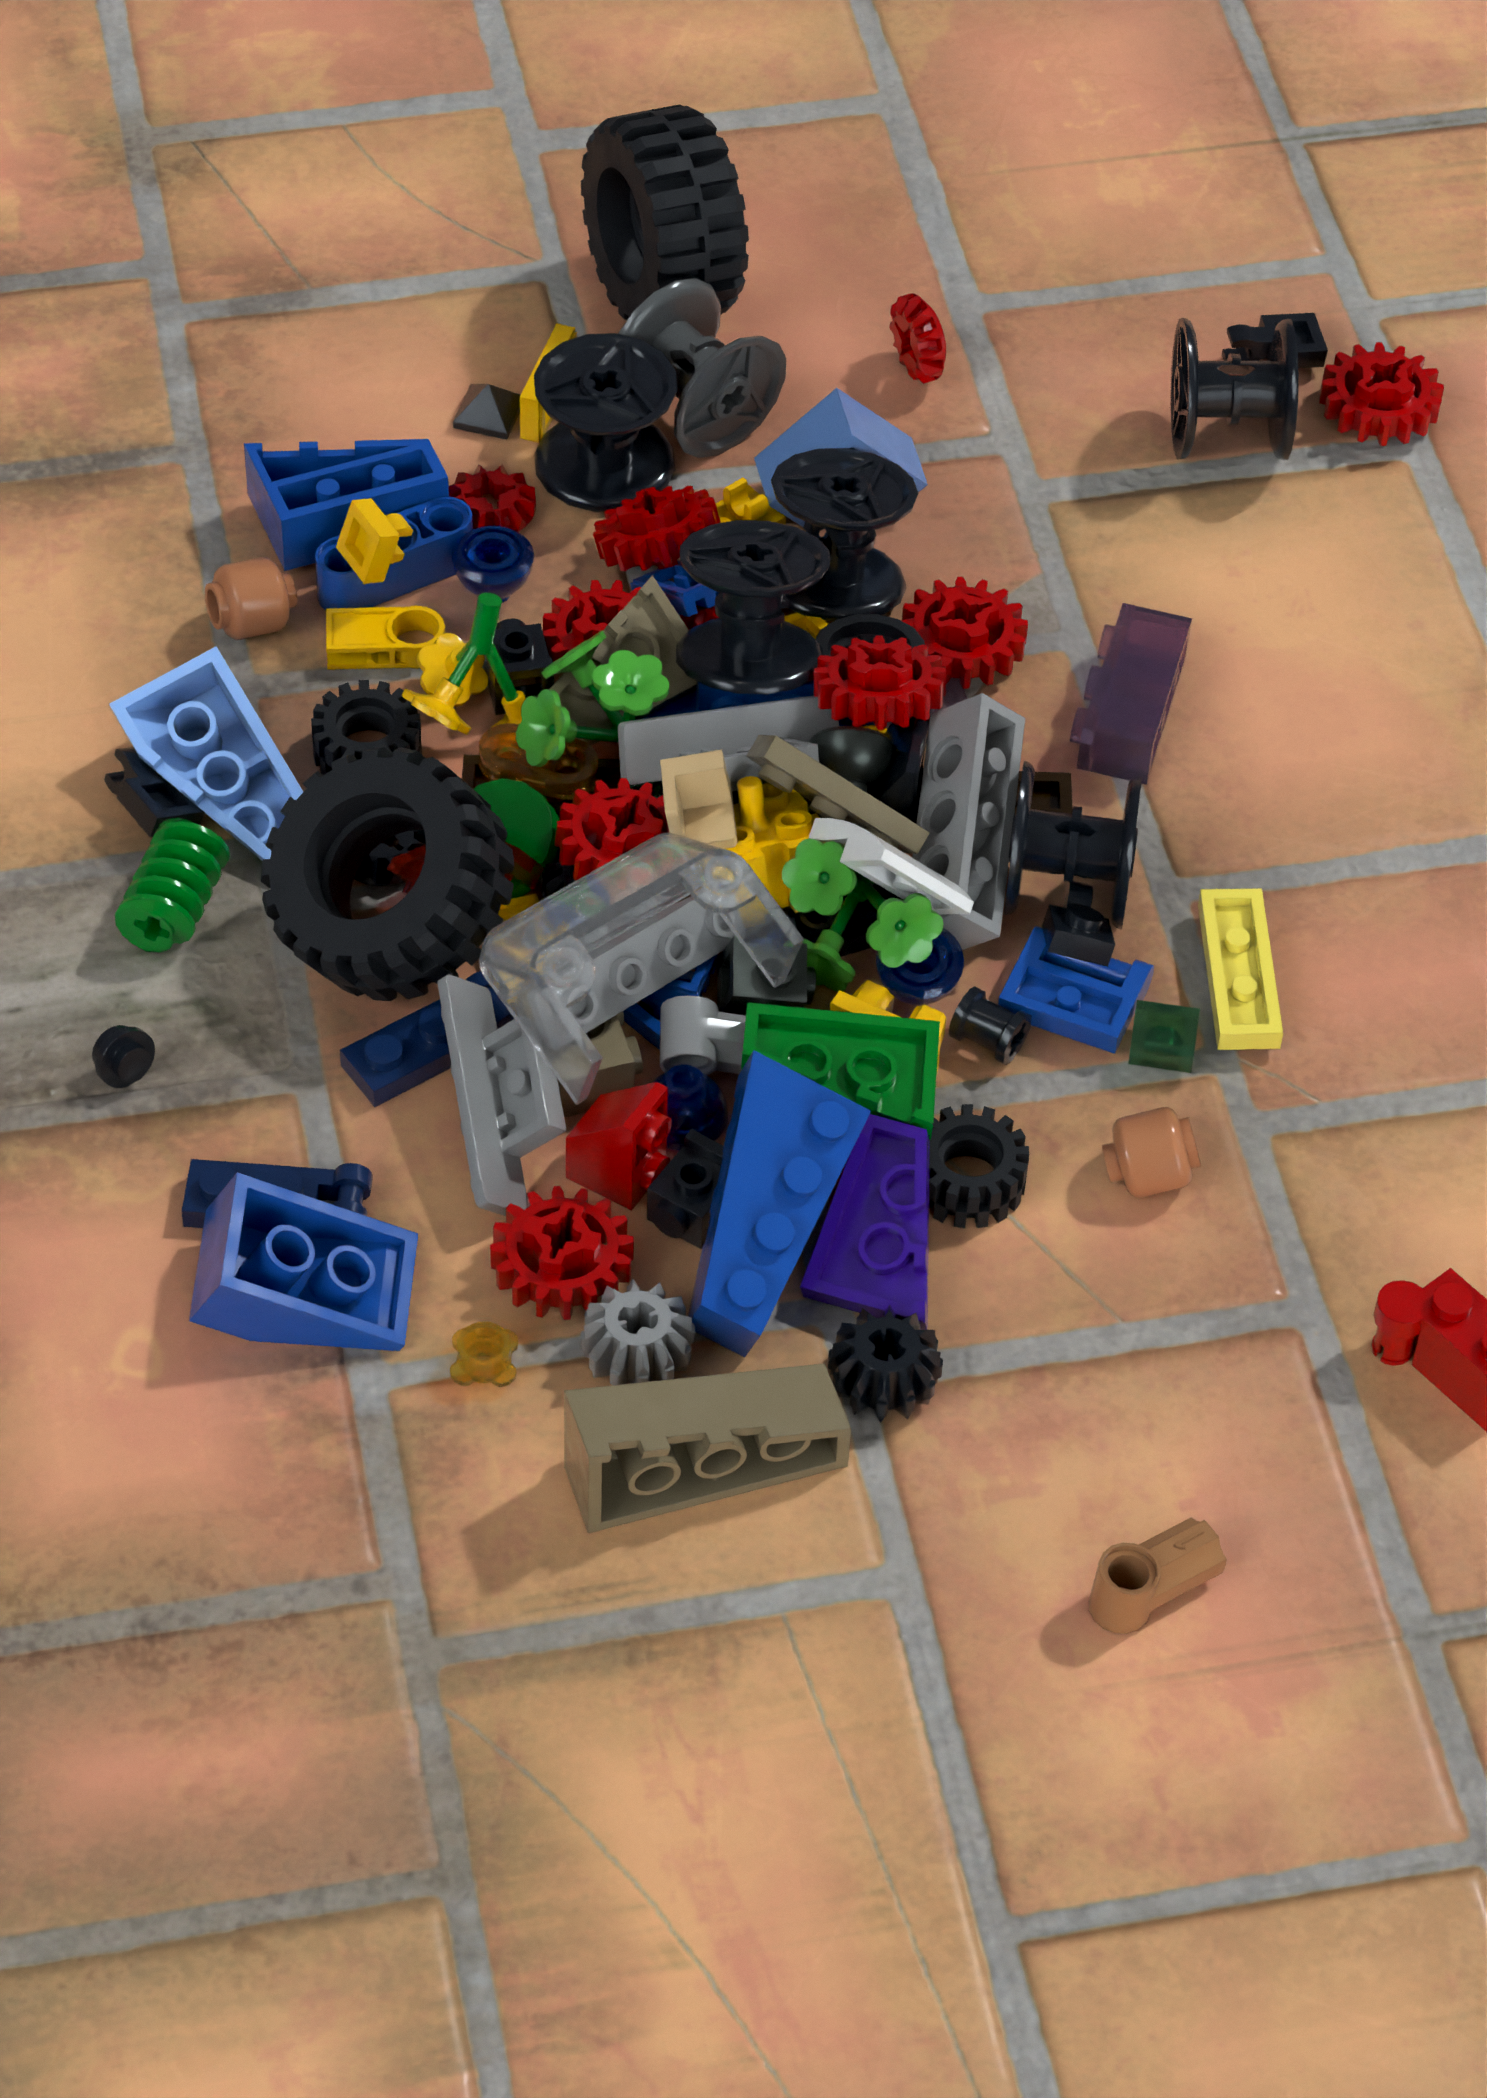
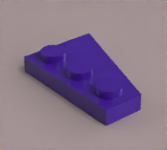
M872 1114L869 1115L848 1157L801 1282L800 1289L803 1297L858 1313L863 1308L876 1318L882 1317V1314L891 1305L896 1315L895 1318L903 1320L917 1313L918 1320L921 1323L920 1330H928L930 1140L927 1129Z

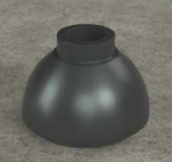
M837 726L821 730L809 741L810 743L818 744L819 763L866 793L868 789L880 782L887 772L895 749L894 744L884 734L872 729L853 726Z

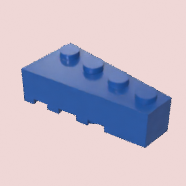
M753 1050L738 1075L734 1094L735 1102L722 1151L724 1154L709 1212L711 1216L705 1244L702 1247L688 1317L692 1318L696 1333L743 1357H746L761 1336L871 1113L867 1108Z

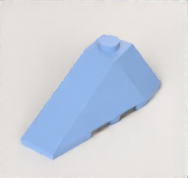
M217 646L109 704L139 758L260 860L270 859L272 851L265 845L272 826L280 827L285 817L280 812L290 796L297 800L303 793V790Z

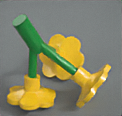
M485 592L478 596L471 634L467 643H463L453 633H444L437 638L434 644L425 645L418 652L416 661L419 668L423 671L420 685L428 695L404 689L401 696L410 701L411 705L416 709L433 717L444 726L468 735L472 728L458 716L454 706L464 705L471 695L480 694L487 687L488 675L482 668L486 656L504 694L501 703L506 712L502 720L491 726L489 735L496 742L499 749L508 750L518 745L516 731L522 721L521 708L526 698L522 691H516L493 642L502 599L494 593Z

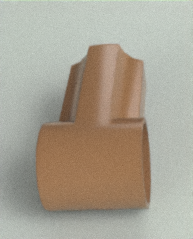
M1191 1517L1139 1545L1135 1543H1119L1110 1546L1103 1552L1099 1560L1089 1598V1612L1094 1621L1103 1629L1113 1633L1128 1634L1138 1631L1146 1624L1153 1609L1223 1573L1227 1559L1222 1552L1219 1536L1205 1520L1199 1522Z

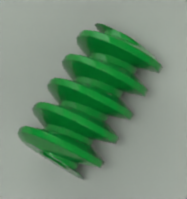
M171 818L160 823L159 828L150 841V846L141 860V864L132 878L133 882L130 883L123 896L124 900L120 903L114 915L115 924L122 936L134 946L146 952L156 953L169 950L174 943L181 944L189 941L196 930L195 923L199 922L205 911L204 905L208 903L213 894L212 887L218 883L222 875L221 869L226 866L230 859L229 847L225 841L211 829L193 823L190 820Z

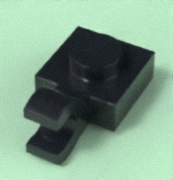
M1315 313L1261 315L1258 327L1239 324L1227 328L1231 347L1235 349H1223L1222 357L1224 361H1227L1229 354H1240L1241 361H1259L1265 358L1269 361L1275 328L1279 322L1290 318L1296 334L1298 368L1324 367L1328 349Z
M134 747L116 749L114 755L122 763L124 771L106 773L104 780L110 791L118 795L117 799L149 837L154 836L159 828V824L166 819L181 818L199 825L201 824L205 812L139 758Z
M1075 880L1073 882L1066 881V897L1063 907L1049 904L1042 924L1047 950L1050 953L1108 967L1115 947V941L1109 919L1104 918L1100 912L1091 908L1093 886Z

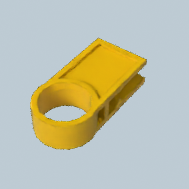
M416 605L408 607L326 608L327 670L418 669L419 666L416 661L418 652L423 646L434 644L437 638L445 633L443 618L433 609ZM414 630L425 631L434 636L433 639L418 644L406 643L397 638L405 632Z

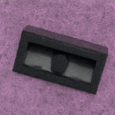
M915 717L909 719V727L903 728L892 723L886 730L884 735L895 746L894 755L887 772L880 782L872 787L871 796L910 819L912 815H915L922 784L930 719L925 721Z

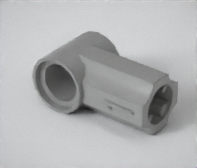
M687 995L667 999L660 1008V1068L669 1075L686 1078L702 1077L711 1074L715 1070L740 1074L742 1070L741 1062L746 1016L718 1012V1006L715 1002L700 996Z

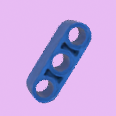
M439 497L398 512L411 526L413 533L412 536L399 537L397 545L405 555L400 562L390 564L384 582L363 584L336 548L340 535L321 543L315 554L317 599L320 606L325 611L326 608L374 607L467 569L473 560L472 511L469 505L463 500L454 497Z

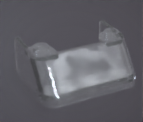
M662 833L497 925L485 937L479 956L482 974L576 1105L588 1098L603 1059L602 1055L568 1010L569 1007L584 999L592 988L596 972L593 959L589 953L691 895L701 907L721 915L774 988L785 982L804 939L749 864L740 855L680 834Z

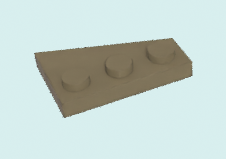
M652 575L623 610H620L606 626L603 632L607 637L599 644L592 657L596 667L608 664L610 656L619 650H629L637 657L647 654L653 655L662 662V675L669 681V694L665 699L653 702L652 709L647 714L636 716V720H641L697 690V681L688 677L676 663V645L688 632V628ZM565 672L549 689L555 690L559 694L561 706L569 711L570 719H573L576 725L612 728V722L589 688L582 689L571 672ZM575 738L573 742L565 743L563 754L566 758H569L599 741Z
M758 735L746 755L762 767L758 775L763 780L787 793H791L794 789L812 802L809 807L820 816L856 824L904 853L918 854L930 834L927 830L776 735Z

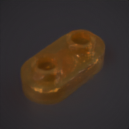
M506 723L496 725L488 729L480 738L479 767L484 776L491 781L501 778L523 781L542 795L563 800H572L574 798V791L578 788L588 793L595 788V781L598 780V755L594 748L585 741L575 738L573 742L565 743L564 752L558 760H548L544 766L537 767L531 766L527 762L526 750L521 749L517 744L516 731L519 724Z

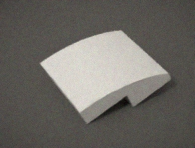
M815 818L809 838L819 840L823 844L829 841L843 844L845 847L840 862L901 899L913 893L925 895L931 902L932 910L936 911L939 915L971 913L974 901L952 881L856 824L833 818Z

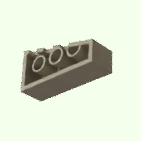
M825 1363L564 1390V1468L588 1533L848 1466L851 1426Z

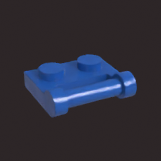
M1035 926L999 996L998 1005L1015 1014L1022 1010L1032 1015V1026L1115 1054L1140 1001L1147 994L1154 973V965L1137 959L1133 964L1111 958L1107 967L1050 953L1047 950L1042 927Z

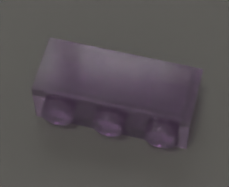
M1123 603L1116 625L1105 624L1098 649V659H1102L1104 662L1102 667L1092 665L1090 668L1084 693V700L1090 701L1089 708H1077L1071 730L1070 742L1080 744L1077 769L1129 781L1135 776L1142 775L1141 783L1147 785L1186 661L1192 618Z

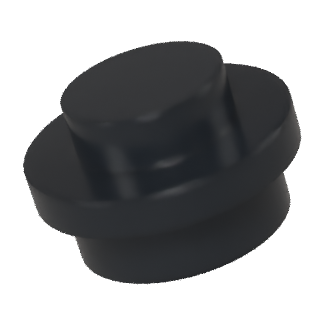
M113 1026L104 1031L94 1044L92 1059L96 1072L100 1079L111 1087H128L140 1080L151 1067L155 1056V1045L152 1038L138 1027Z

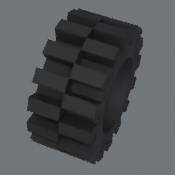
M358 680V690L352 691L349 683L338 686L339 697L331 691L322 696L323 705L316 704L313 709V718H311L313 757L316 767L320 766V773L322 775L333 770L331 762L348 754L360 760L362 759V751L369 748L385 747L393 754L394 750L402 747L416 750L422 754L420 713L418 714V709L412 706L410 701L401 696L404 690L398 688L391 695L390 683L379 681L377 689H370L369 680ZM365 730L378 731L387 735L373 742H357L347 738V736L355 732Z
M962 1104L961 1115L955 1116L950 1106L940 1110L939 1121L934 1118L929 1149V1208L934 1205V1219L943 1223L947 1215L950 1214L955 1216L954 1227L965 1228L966 1218H975L976 1228L988 1227L989 1214H992L999 1223L1007 1218L1008 1207L1015 1211L1020 1205L1021 1195H1024L1030 1155L1029 1146H1025L1026 1136L1021 1128L1013 1131L1014 1121L1007 1115H1004L996 1122L994 1121L995 1109L984 1106L982 1116L973 1115V1104ZM971 1156L986 1161L994 1170L981 1176H964L953 1172L944 1163L955 1157Z

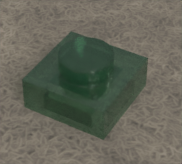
M1137 1000L1128 1064L1191 1073L1200 1009Z

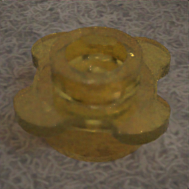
M477 1322L458 1330L453 1335L452 1346L457 1350V1359L450 1367V1376L455 1383L461 1386H468L474 1381L478 1383L492 1382L497 1387H505L516 1379V1367L511 1363L512 1353L518 1348V1337L514 1332L492 1322ZM490 1356L488 1360H480L478 1357Z

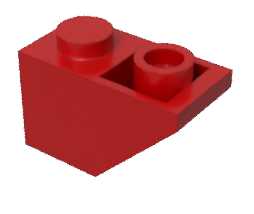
M658 1082L601 1094L566 1137V1178L632 1211L647 1192V1188L671 1161L666 1156L667 1137L672 1125V1119L667 1116L668 1087Z

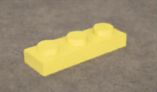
M1262 888L1200 889L1198 911L1217 1050L1280 1049L1283 1027Z

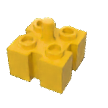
M743 777L737 783L739 803L734 804L737 845L733 848L688 855L686 869L681 874L694 893L724 876L735 878L753 925L772 920L771 911L790 906L795 913L799 912L790 903L791 889L783 883L782 869L786 862L795 858L798 844L809 838L815 818L820 817L817 814L811 815L808 812L807 802L794 789L791 793H787L769 783L762 784L761 779L758 777Z

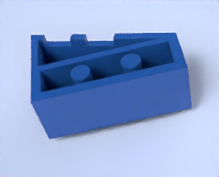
M429 439L355 441V449L318 450V442H299V451H263L262 443H244L247 493L284 571L315 563L316 550L320 544L340 535L352 500L372 498L384 515L398 513L435 498L449 497L448 475Z

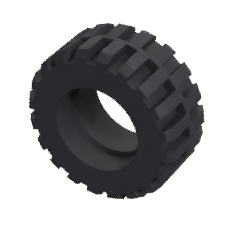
M679 104L607 118L593 131L594 133L588 138L586 143L588 152L583 155L581 168L584 171V179L581 180V195L584 197L585 209L582 210L584 225H587L590 239L587 241L590 253L594 255L597 264L596 272L600 283L605 284L608 299L613 306L618 307V314L626 321L632 312L653 292L676 280L697 278L713 287L721 304V314L726 313L738 300V294L743 290L746 281L743 277V272L748 269L749 255L746 253V242L749 241L748 226L745 225L743 211L746 210L744 197L739 192L737 184L739 177L735 165L730 163L727 155L729 149L724 139L716 135L717 128L712 121L705 118L703 113L687 105L682 106Z
M385 747L369 748L362 751V759L360 760L348 754L331 762L333 770L325 775H322L319 771L315 772L302 783L307 789L298 799L294 800L290 796L280 811L285 817L279 828L272 826L265 845L272 852L270 859H263L261 882L271 890L263 892L262 900L266 915L274 920L273 931L282 944L291 949L297 958L342 990L356 996L366 994L371 999L377 1001H392L397 998V992L406 999H412L426 995L429 992L428 984L433 982L437 984L438 980L448 974L459 977L456 969L465 962L473 966L484 954V951L479 947L488 934L496 937L504 921L498 915L501 904H510L514 886L505 877L506 873H511L514 869L513 850L504 843L508 833L501 818L491 811V805L446 765L433 757L425 758L418 751L407 748H398L393 751V754ZM424 830L426 838L424 864L417 881L409 893L399 903L382 914L366 919H352L350 909L352 884L365 858L380 843L394 835L406 831Z

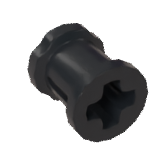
M974 986L969 989L958 1004L950 1022L949 1036L958 1041L968 1038L995 1052V1060L1007 1065L1022 1048L1031 1028L1032 1015L1022 1010L1015 1014L987 1000L986 992Z

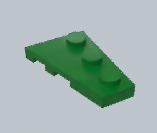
M747 1002L741 1069H743L751 1053L755 1050L871 1111L870 1114L927 1129L929 1139L931 1140L934 1122L940 1021Z

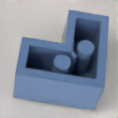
M838 388L834 389L754 457L769 506L804 527L806 521L790 514L776 500L771 484V479L777 466L795 454L824 448H847L873 453L898 464L914 479L918 493L928 485L912 437Z

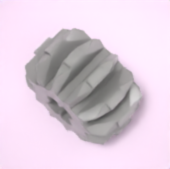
M632 1278L627 1286V1292L621 1293L606 1286L605 1292L601 1296V1303H589L588 1309L585 1312L584 1331L581 1332V1350L584 1351V1357L589 1358V1368L593 1373V1377L610 1376L611 1385L674 1379V1371H686L687 1365L691 1361V1344L694 1343L695 1326L692 1323V1318L686 1316V1306L683 1304L682 1296L665 1299V1291L660 1282L649 1291H642Z

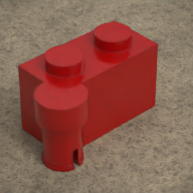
M1452 1268L1446 1270L1423 1288L1405 1280L1392 1281L1384 1285L1378 1293L1373 1314L1375 1324L1377 1325L1376 1334L1373 1336L1371 1344L1374 1356L1379 1355L1384 1347L1380 1361L1392 1366L1402 1365L1412 1358L1415 1348L1414 1342L1416 1340L1417 1345L1412 1366L1487 1432V1299Z

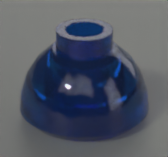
M484 526L473 529L462 535L452 549L454 571L461 584L477 597L485 592L494 593L502 599V603L507 601L510 595L514 594L526 583L533 568L534 550L531 543L524 535L507 527Z
M943 928L941 934L932 940V952L922 962L914 963L907 960L901 966L891 968L881 962L878 951L876 952V967L879 979L896 999L910 1005H929L943 999L956 987L963 972L964 955L958 940L947 929Z
M681 1064L672 1067L669 1071L659 1075L651 1082H658L668 1087L667 1116L672 1119V1125L667 1137L666 1148L679 1151L684 1146V1137L691 1129L714 1141L722 1135L728 1123L727 1102L718 1084L708 1075L692 1065Z

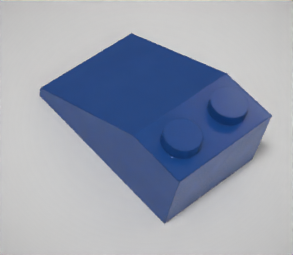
M237 1172L206 1209L189 1321L249 1341L400 1351L405 1346L418 1233Z

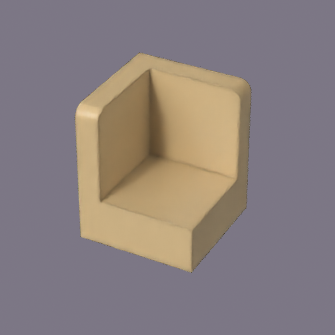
M722 749L660 760L665 815L676 857L735 847L738 841L733 795Z

